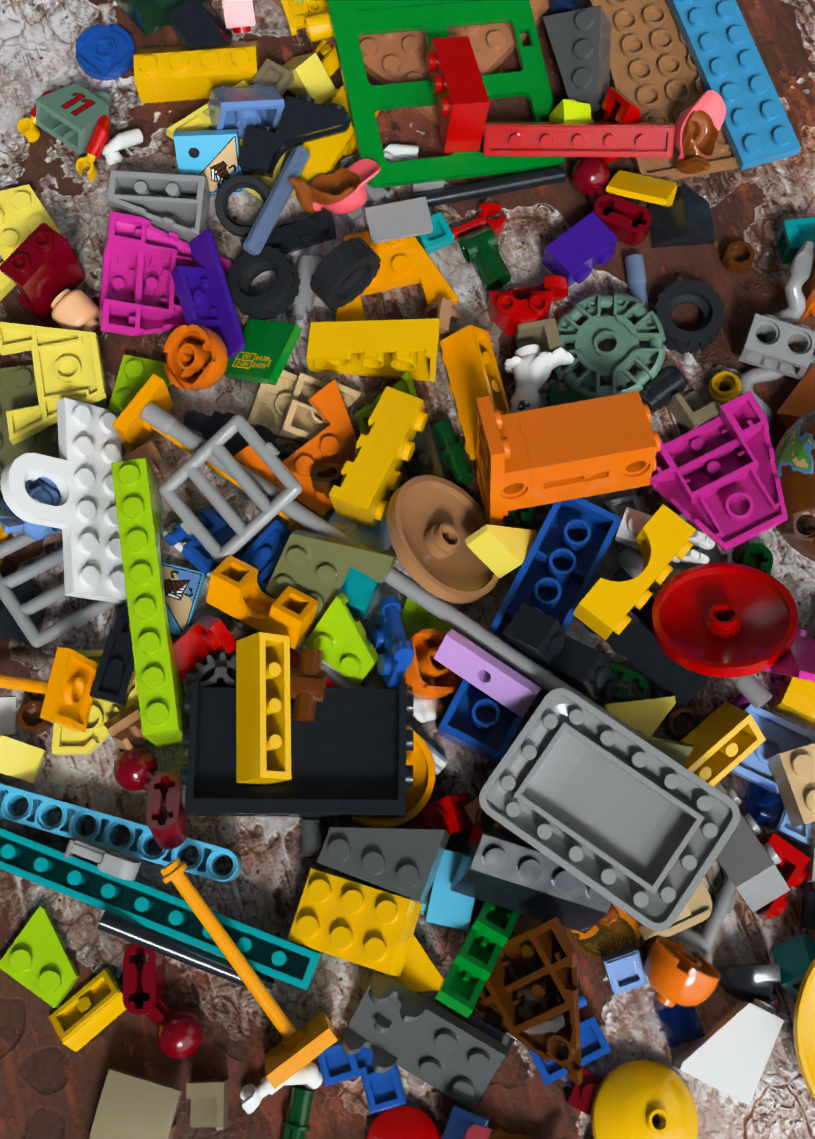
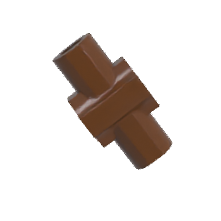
M300 648L298 668H291L290 699L294 700L291 720L315 722L317 702L324 703L327 672L321 671L323 651Z

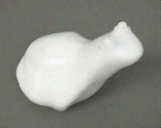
M414 696V715L412 716L419 722L424 723L436 720L444 715L445 701L442 698L426 700Z

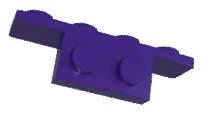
M203 230L190 243L196 267L177 266L171 271L186 325L204 326L215 331L223 340L227 348L228 360L241 352L246 347L212 232L211 230Z

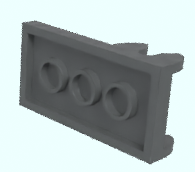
M379 971L376 972L341 1040L343 1051L348 1056L359 1053L363 1047L369 1048L374 1054L371 1062L375 1072L386 1073L396 1064L471 1110H474L508 1050V1046Z

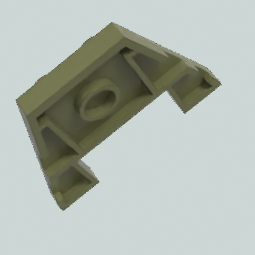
M296 529L288 538L266 590L274 599H277L288 586H291L319 601L312 629L308 633L310 636L335 597L339 595L352 567L382 584L386 580L397 555L395 551H379L370 549L369 545L360 543L356 545L337 541V538Z

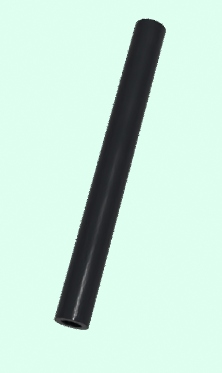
M560 166L412 194V199L426 196L429 208L566 181L564 167Z
M104 911L97 926L99 930L247 988L227 959L107 911ZM255 971L268 991L271 992L274 978Z

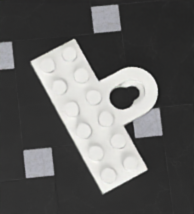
M64 397L57 401L59 458L38 453H25L11 460L4 467L1 474V492L7 506L20 519L32 524L62 529L65 596L123 604L127 602L111 468V463L122 461L121 441L112 426L120 413ZM39 477H46L52 480L60 491L59 505H48L40 503L38 499L31 498L25 489L27 480L35 481Z

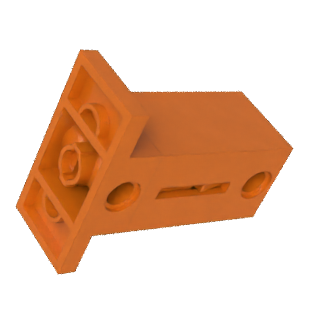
M639 391L501 415L499 409H493L490 396L476 398V481L487 524L503 526V517L508 516V511L650 486L652 471H656L657 468L656 452L660 451L661 443L658 432L652 431L650 408L647 403L643 404Z

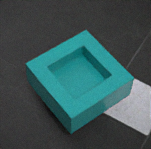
M442 212L431 215L432 233L416 236L427 254L454 243L455 237Z

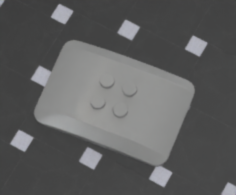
M565 688L554 689L544 697L479 794V803L487 815L653 931L668 929L676 921L740 821L738 805L730 797Z

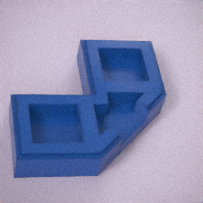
M337 1041L317 1056L325 1087L361 1076L370 1114L407 1103L397 1065L395 1064L386 1073L375 1072L371 1062L374 1054L369 1048L363 1047L359 1053L348 1056L343 1051L341 1041Z

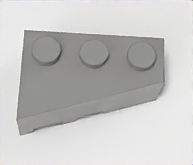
M111 170L107 200L113 212L143 217L151 221L152 226L168 234L171 231L180 235L178 239L188 244L203 230H207L211 193L205 176Z
M718 782L714 786L730 797L738 806L743 804L731 785L723 788L721 783ZM740 813L738 826L717 856V860L754 913L790 891V888L776 867L777 864L782 862L769 842L762 846L756 835L761 833V830L750 813L742 816Z

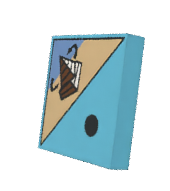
M238 129L174 131L173 138L180 175L205 176L211 194H217L218 189L226 180L236 175H243L242 169L237 164L240 154ZM240 188L233 193H244V188Z
M161 562L170 635L179 637L192 625L206 575L199 571Z

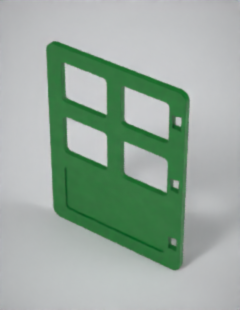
M326 0L360 160L371 159L378 163L381 168L380 172L367 183L369 186L382 188L559 167L566 157L484 156V152L477 151L452 153L450 156L388 162L384 157L375 112L435 105L431 80L371 85L367 79L358 38L362 35L419 30L425 34L428 51L430 52L432 38L449 37L447 28L508 23L512 28L521 71L481 75L489 100L519 96L526 97L529 100L533 121L541 122L540 119L549 118V114L555 109L530 0ZM528 32L531 46H523L520 34Z

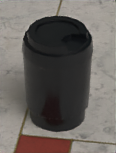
M665 366L639 392L643 404L647 403L650 413L654 414L657 410H661L666 406L674 394L682 393L686 389L687 379L676 366Z

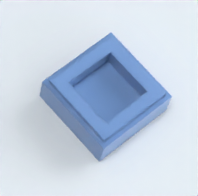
M635 946L601 957L607 980L614 996L648 984L639 951Z

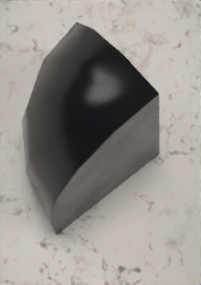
M763 963L714 966L721 974L718 983L726 993L738 1000L753 1002L754 998L761 1001H775L779 997L777 991H775L774 983H781L780 964Z

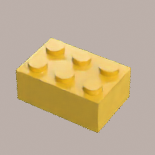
M311 868L287 940L388 975L401 977L422 904Z

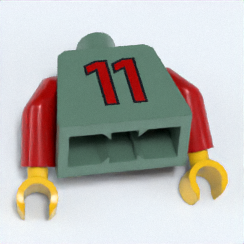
M71 84L56 90H47L41 97L36 99V104L30 111L31 117L22 118L18 121L17 129L22 136L25 135L26 139L33 143L40 137L38 126L79 154L87 152L86 157L79 158L75 166L80 176L84 168L90 167L87 177L92 181L98 174L94 161L96 157L100 158L108 140L111 127L109 119L110 96L104 90L91 93L79 84Z

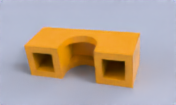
M228 555L210 575L206 603L260 632L290 636V648L295 650L312 629L319 601L291 586H288L277 599L269 597L258 585L257 576L259 570Z

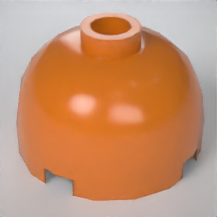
M194 324L178 326L169 335L164 345L163 352L168 353L167 364L163 363L164 371L168 380L178 388L194 391L211 388L222 379L227 370V348L221 337L207 327Z
M434 628L422 629L408 639L413 645L415 655L410 666L402 676V684H407V691L414 694L415 697L426 700L446 697L458 689L459 683L463 681L462 677L433 659L446 636V633Z
M658 936L650 946L645 958V975L648 983L656 990L654 997L662 1004L671 1008L675 1004L684 1007L696 1006L707 1000L718 985L721 977L720 972L699 954L694 957L684 951L686 946L667 937L662 938Z

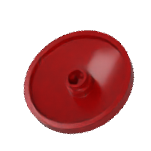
M719 562L702 564L678 573L662 586L655 597L652 607V629L662 651L680 666L706 676L731 678L763 671L773 666L786 655L794 643L797 632V607L786 587L764 571L737 563Z

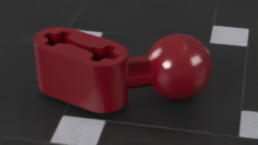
M583 157L578 160L571 172L574 188L578 193L589 196L594 207L593 212L618 237V241L631 246L643 243L652 221L649 211L642 206L608 194L605 191L611 176L609 166L602 158Z
M133 747L131 750L122 751L114 761L115 780L122 788L129 791L146 790L148 792L146 821L155 842L163 849L177 848L186 839L188 815L184 813L186 792L183 785H181L179 776L172 771L158 773L157 759L148 749Z
M133 943L127 948L123 958V1004L130 1013L135 1015L145 1014L157 1027V1043L164 1054L174 1059L188 1058L198 1050L202 1043V1023L192 1012L182 1009L173 1011L164 1002L165 956ZM150 954V962L139 963V955ZM139 993H149L150 1000L145 1002L139 1000Z

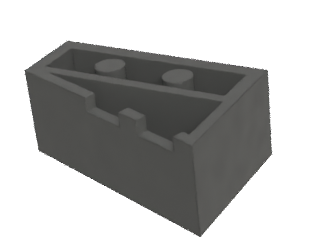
M602 6L543 16L569 99L590 104L591 112L604 110L601 105L609 89L611 23Z
M330 827L317 863L426 904L450 834L446 830Z

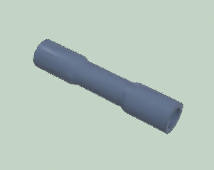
M632 254L624 260L631 296L644 302V307L649 311L644 258L641 254ZM634 316L633 324L635 325L640 320ZM639 341L640 348H649L650 343L648 341Z

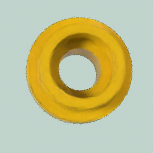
M723 371L717 373L710 380L708 389L713 400L719 403H727L740 395L742 385L740 379L735 374ZM723 386L731 388V390L725 392L719 389Z

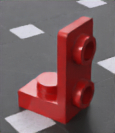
M204 614L172 642L180 682L188 673L190 674L196 668L195 663H202L207 658V655H211L217 649L228 654L236 649V639L220 619Z
M470 793L450 795L429 803L414 818L404 824L395 826V829L446 830L450 835L469 831L474 825L464 807L472 801Z
M776 833L765 834L760 843L763 846L769 842L782 862L777 864L776 867H786L782 877L790 890L793 886L798 887L808 874V870L805 867L810 858ZM789 891L760 908L757 915L762 919L780 916L789 903V899L786 898Z

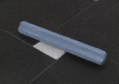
M301 145L293 148L243 244V249L252 256L261 253L294 189L288 179L290 177L300 178L310 158V152Z

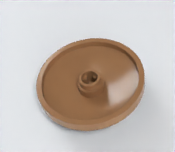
M420 475L408 480L393 493L388 504L386 518L389 538L401 564L422 588L444 601L457 604L476 601L494 588L499 578L471 551L465 542L467 537L487 524L485 512L467 492L444 478L433 475Z

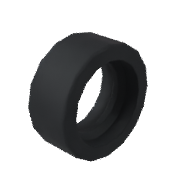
M246 174L236 175L226 180L218 189L215 198L216 215L222 226L232 235L241 238H247L254 224L243 226L230 218L227 211L229 197L240 188H249L260 194L263 203H265L271 192L269 187L259 178Z

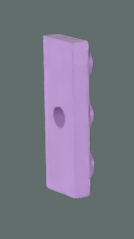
M453 629L446 634L433 658L521 718L525 715L541 690L539 686Z

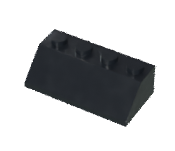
M621 567L609 580L621 582L633 578ZM651 596L640 610L634 606L627 614L632 620L621 634L617 635L613 631L605 642L610 645L617 655L625 657L631 662L640 674L651 679L661 687L668 697L675 696V700L685 707L711 676L702 675L680 666L662 651L652 629V607L655 599ZM584 624L585 628H586L589 632L598 635V634L595 633L592 629H590L587 625Z
M476 820L450 887L451 891L541 920L557 916L563 927L584 934L608 914L612 904L514 833Z

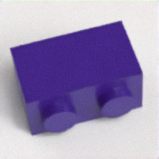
M591 212L545 247L542 263L553 275L566 277L568 287L575 282L580 284L590 275L593 268L599 264L604 266L613 258L618 237L594 212Z

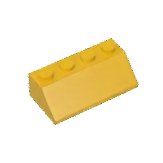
M258 41L230 42L229 45L217 48L196 46L195 49H187L185 45L139 48L134 53L133 60L134 82L141 104L209 99L211 89H217L221 86L233 87L243 80L251 85L250 81L259 70Z

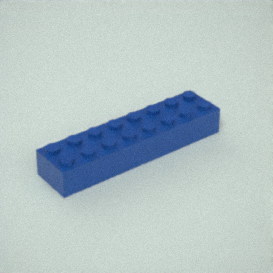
M583 498L554 503L488 631L512 646L504 634V630L523 603L558 620L566 633L574 617L573 612L583 599L623 518ZM518 650L519 652H521L522 654H524L525 656H527L528 658L542 666L544 669L548 670V668L545 665H543L536 659L532 658L531 656L527 655L526 653ZM463 679L438 727L437 734L498 765L506 754L524 716L521 718Z

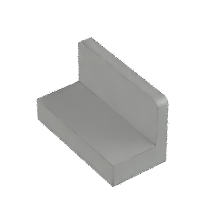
M426 196L364 208L366 230L369 231L373 244L433 232V224Z

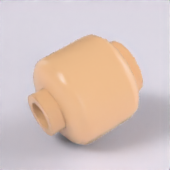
M65 289L51 303L53 308L51 317L62 329L94 332L99 326V322L96 320L99 307L80 289L72 291Z

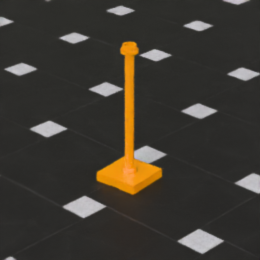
M153 373L112 426L123 447L129 452L143 445L155 430L190 455H193V451L141 419L144 407L150 402L155 403L168 413L174 406L165 381ZM206 461L204 463L206 466H208L209 468L220 474L222 477H224L225 479L239 487L241 490H243L240 487V485L230 476H228L227 474H225L209 462ZM283 512L278 513V515L289 522L288 529L291 531L296 529L303 530L305 528Z
M57 647L49 680L0 673V688L45 694L39 718L51 723L60 724L61 727L74 732L85 733L94 699L89 695L99 664L70 648Z
M176 858L160 870L163 876L162 881L164 884L170 881L174 884L283 1037L281 1043L264 1055L266 1078L276 1089L338 1041L333 1030V1023L326 1012L322 1010L303 1026L295 1029L183 872L188 868V865L185 862L182 863L179 858Z

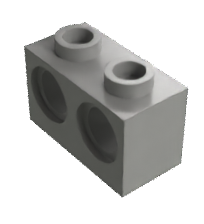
M755 313L738 361L801 380L809 368L815 349V331L803 324L793 325L780 321L777 317L770 314L760 315ZM757 336H765L770 342H761ZM789 345H795L799 347L802 352L797 353L792 351L789 348Z

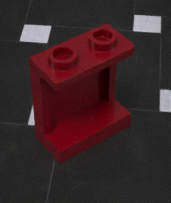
M41 223L0 265L1 272L16 284L21 293L17 298L19 304L42 322L52 314L53 308L51 303L65 289L75 290L86 278L68 240L46 223Z

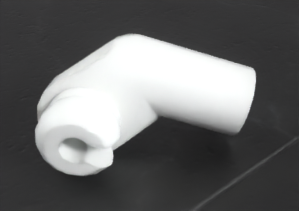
M135 128L118 133L105 145L102 156L105 155L106 163L113 165L122 162L119 150L141 144L143 142L142 132Z
M390 144L383 150L384 157L388 162L417 159L419 145Z

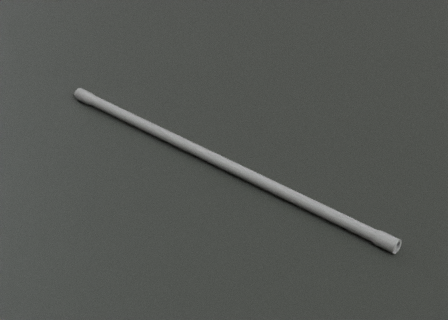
M153 402L148 403L141 413L142 420L163 434L171 436L194 453L207 442V440L178 422L174 416ZM214 455L207 460V462L234 479ZM239 463L270 501L282 492ZM295 500L290 502L281 511L312 533L337 538V541L356 545L358 543ZM392 566L384 582L548 693L557 688L570 690L631 732L646 735L639 730L633 729L459 610L426 591L416 581Z

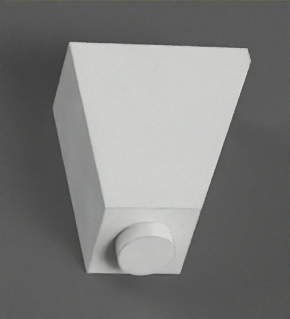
M754 998L753 1003L740 1001L675 1059L673 1066L719 1091L750 1105L784 1020L773 1015L776 1008L759 999Z

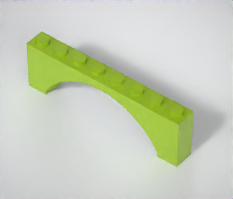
M146 458L111 463L142 736L158 748L182 744L184 727H189V714H186L184 710V695L175 661L165 603L160 551V527L164 511L162 496L159 493L160 484Z

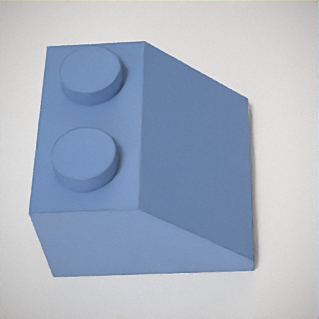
M258 84L250 85L246 88L221 86L217 89H211L208 102L212 130L238 129V138H244L246 126L256 128L257 124L272 127L276 133L285 106L284 99L273 86L263 87Z

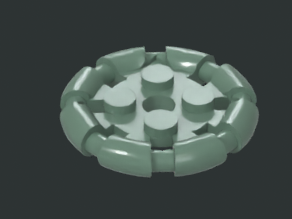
M600 292L585 296L573 303L572 309L566 314L562 313L556 322L562 348L565 350L567 343L575 342V350H566L575 359L572 364L560 365L553 370L561 383L566 382L570 386V390H573L584 399L588 400L633 391L640 392L643 390V385L648 380H653L662 367L666 353L663 349V342L666 340L663 326L654 311L649 312L644 307V302L631 295L614 292V295H602ZM602 308H614V316H601ZM635 316L640 321L634 325L628 319ZM580 318L586 319L581 326L575 323ZM604 339H611L616 343V347L612 351L603 352L598 348V344ZM639 341H648L650 343L649 348H640ZM634 364L640 370L635 376L628 372ZM579 365L585 370L580 377L574 373ZM600 378L606 381L613 379V386H600Z

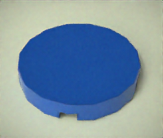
M101 24L93 25L83 31L76 41L75 55L78 65L86 75L94 79L105 81L117 79L127 73L134 64L133 55L136 50L133 39L126 29L116 24H109V26L101 27Z

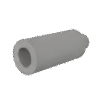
M303 255L299 257L297 266L300 279L298 296L296 295L295 301L291 306L293 308L292 317L295 319H304L306 311L312 309L315 293L311 290L310 282L316 267L321 263L314 256Z

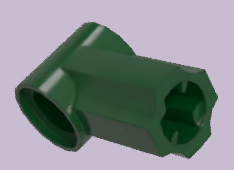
M490 226L459 237L462 254L467 263L473 264L486 291H497L510 282L511 275L499 253L498 241Z

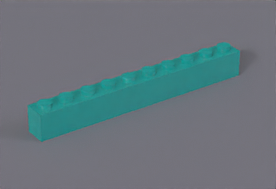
M0 827L1 870L226 958L183 898L138 880L128 881L98 871L97 864L73 855L66 859L63 857L64 851ZM211 910L253 970L301 989H310L323 953Z

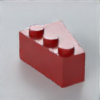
M469 37L432 38L430 52H426L425 66L427 72H430L443 153L480 151L490 101Z

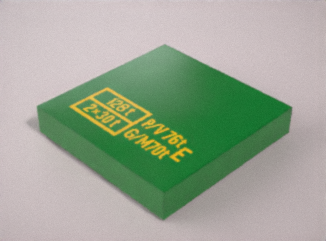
M249 319L243 331L246 347L232 359L228 360L227 370L224 375L234 380L276 385L302 329L296 323Z

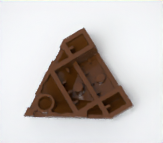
M554 916L506 942L492 974L482 989L475 1008L482 1013L486 1010L502 1021L500 1027L545 1061L554 1060L568 1071L567 1077L580 1085L583 1080L577 952L557 916Z

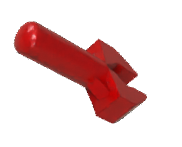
M493 202L480 204L477 218L450 228L455 237L454 240L486 226H490L495 235L499 234L505 226L507 215L501 216L496 220L488 217L501 213L502 205Z
M558 275L544 276V282L540 284L508 289V291H512L517 299L528 298L531 295V291H554L552 301H559L569 295L566 277Z

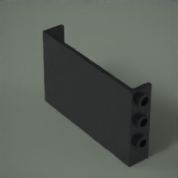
M191 682V692H186L184 698L185 713L190 714L189 727H184L182 735L183 749H188L187 763H182L180 773L181 785H186L184 813L187 815L406 818V787H413V765H406V751H413V729H406V715H414V694H407V684H399V689L326 688L324 703L317 702L315 722L291 720L292 779L262 785L236 783V688L202 687L199 682ZM290 699V703H291V718H292V710H293V702H294L293 699Z

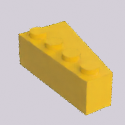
M440 318L333 322L325 320L310 322L306 356L308 371L401 379L403 374L410 372L412 380L436 382Z
M386 386L369 418L368 428L371 429L369 434L364 432L360 435L356 442L354 462L347 460L341 470V475H343L341 487L333 485L329 493L330 500L338 516L374 529L378 520L383 521L389 504L386 500L391 490H397L402 478V472H399L404 460L408 462L411 459L415 449L413 439L417 431H423L428 419L423 399Z

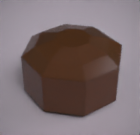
M736 240L727 245L722 263L727 271L737 274L743 273L750 269L755 257V251L750 243Z
M30 699L19 707L16 720L24 731L41 734L52 726L51 722L39 718L44 701Z
M676 706L667 714L665 728L673 738L683 739L701 723V718L693 708Z

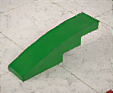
M483 901L435 999L466 1018L470 1016L486 981L492 974L504 945L510 938L520 915L519 912Z

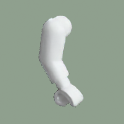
M309 1062L276 1089H274L265 1076L260 1080L261 1083L257 1087L253 1084L243 1086L240 1092V1098L243 1100L242 1108L247 1114H251L259 1106L262 1098L268 1094H274L286 1085L304 1084L309 1090L317 1089L322 1084V1074L315 1063Z

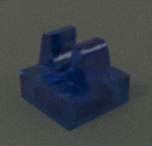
M753 783L748 784L740 813L742 816L750 813L757 825L774 830L777 827L783 808L781 795Z
M675 1004L673 1008L666 1006L655 1010L669 1048L705 1036L694 1006L684 1007Z

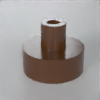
M324 463L315 467L310 473L313 489L324 493L326 498H330L329 493L333 485L341 487L343 477L341 470L343 467L337 463Z

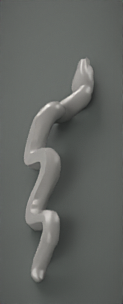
M805 241L790 264V277L784 286L788 307L773 315L780 321L793 324L800 319L806 310V298L802 292V285L811 278L814 270L815 244L812 241ZM765 337L766 343H769L770 340ZM760 367L751 368L739 377L742 385L740 395L751 391L767 417L770 430L773 423L772 411L753 391V385L775 381L784 375Z

